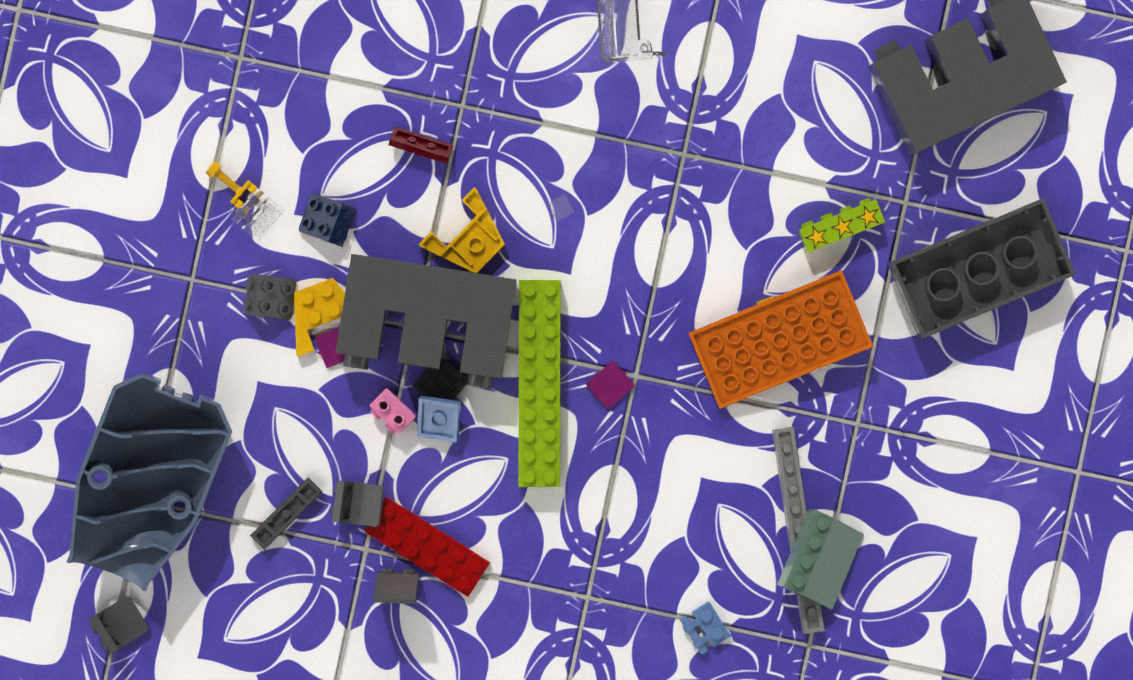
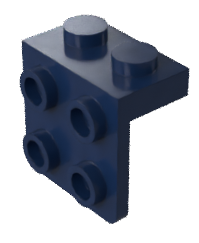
M313 193L310 195L303 214L299 232L343 247L350 225L354 219L356 208Z

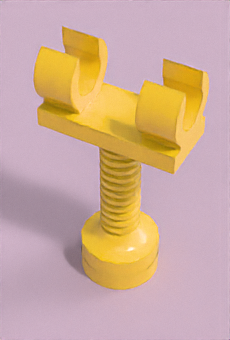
M215 161L205 174L211 179L218 177L226 186L231 188L236 195L230 202L240 211L244 212L248 206L239 198L247 189L256 197L261 190L249 180L240 187L222 172V165Z

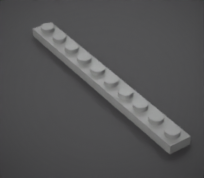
M786 427L772 430L791 552L807 512L794 427ZM797 594L802 633L808 634L824 631L821 605Z

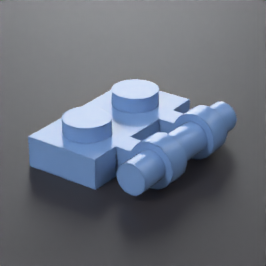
M709 601L691 611L696 619L690 622L687 615L680 619L684 632H688L693 640V646L695 649L698 648L701 655L708 651L705 646L707 641L710 640L713 647L731 637ZM698 625L705 632V635L702 637L695 630V627Z

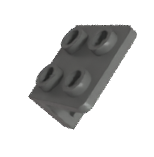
M249 274V278L246 280L247 294L243 302L244 314L290 320L293 313L296 281L289 278Z
M337 480L334 488V506L331 510L332 522L378 527L381 522L384 487Z
M130 596L123 597L89 619L91 621V629L95 634L98 633L100 635L103 648L107 652L110 651L111 654L149 630L147 622Z

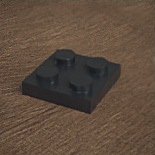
M442 357L440 370L426 368L412 386L424 396L454 400L467 385V377Z

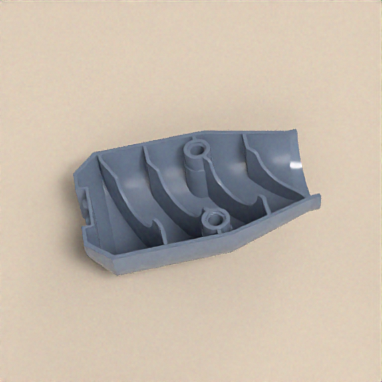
M139 374L113 386L76 478L70 552L66 562L69 564L81 563L108 571L131 581L146 592L149 583L196 524L232 434V429L221 404L202 394H200L198 400H195V396L186 392L179 394L175 392V388L168 385L160 387L161 378ZM101 471L105 473L106 479L102 481L96 480L94 474ZM181 501L185 504V509L179 511L173 508V505Z

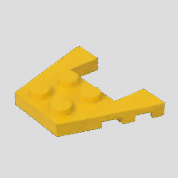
M474 187L462 199V202L476 214V217L447 246L432 232L418 245L473 273H478L505 243L477 189Z
M334 278L294 292L297 357L315 351L308 330L341 318L345 292Z

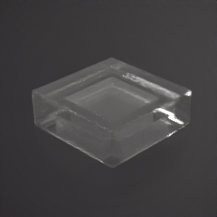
M565 194L547 203L556 222L574 213Z

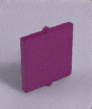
M339 328L315 336L319 348L318 354L322 356L326 368L344 362L345 355L336 353Z
M611 361L586 383L595 394V398L599 399L607 409L611 408L635 386L625 375L626 372L622 371L614 361Z

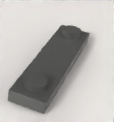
M308 477L250 537L265 550L323 491Z

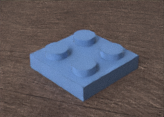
M421 395L418 406L417 436L457 443L459 440L461 402Z

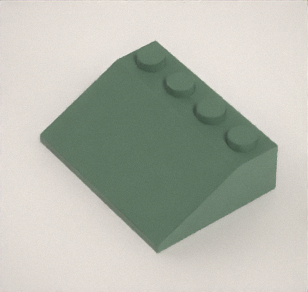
M809 509L777 585L832 610L864 534L818 510Z

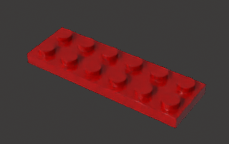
M387 496L383 500L380 525L378 527L367 526L364 530L365 533L467 597L470 596L490 564V561Z

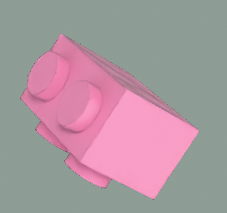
M388 387L369 405L372 408L370 412L378 420L382 418L387 422L385 427L393 434L395 432L400 434L417 417Z

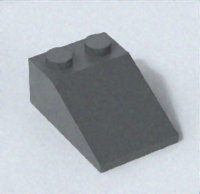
M382 568V571L377 572L373 602L416 603L419 597V573L415 572V569L405 568L402 569V572H394V568Z

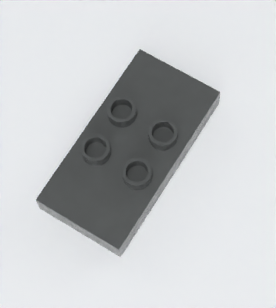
M1044 198L887 263L919 339H924L1076 275Z

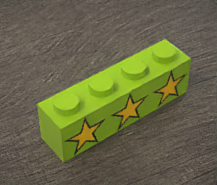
M869 197L859 201V206L855 208L849 205L839 209L840 214L835 216L832 213L821 216V221L815 224L812 220L801 224L802 229L797 231L806 253L884 223L885 220L877 200L871 201Z

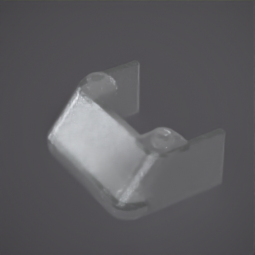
M597 0L600 54L603 61H638L667 56V52L653 51L649 40H640L638 0Z

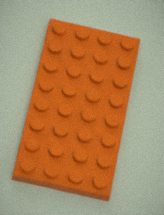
M842 270L688 333L719 409L873 347Z

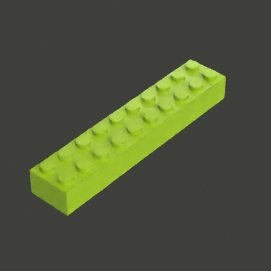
M519 280L518 487H560V280Z

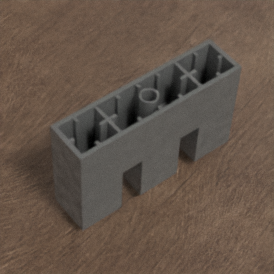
M987 0L990 8L980 14L1000 57V59L989 63L968 18L928 37L925 40V44L944 82V85L934 90L912 45L900 49L897 40L874 50L878 61L872 63L869 69L910 156L1067 83L1029 0Z
M351 254L336 353L345 355L343 366L368 370L370 359L379 360L386 312L405 315L398 363L440 370L447 321L467 324L460 373L468 374V386L491 389L493 378L501 379L517 279Z

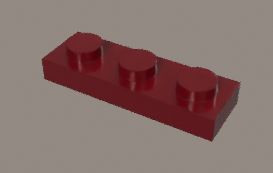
M398 127L394 128L388 144L389 146L446 164L454 147L452 144Z

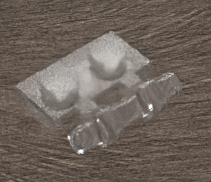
M259 188L253 194L250 193L248 195V200L241 208H237L236 214L231 219L237 225L244 219L246 223L241 228L258 242L285 211L269 196L263 202L259 199L264 192ZM254 205L258 206V209L252 216L247 214Z

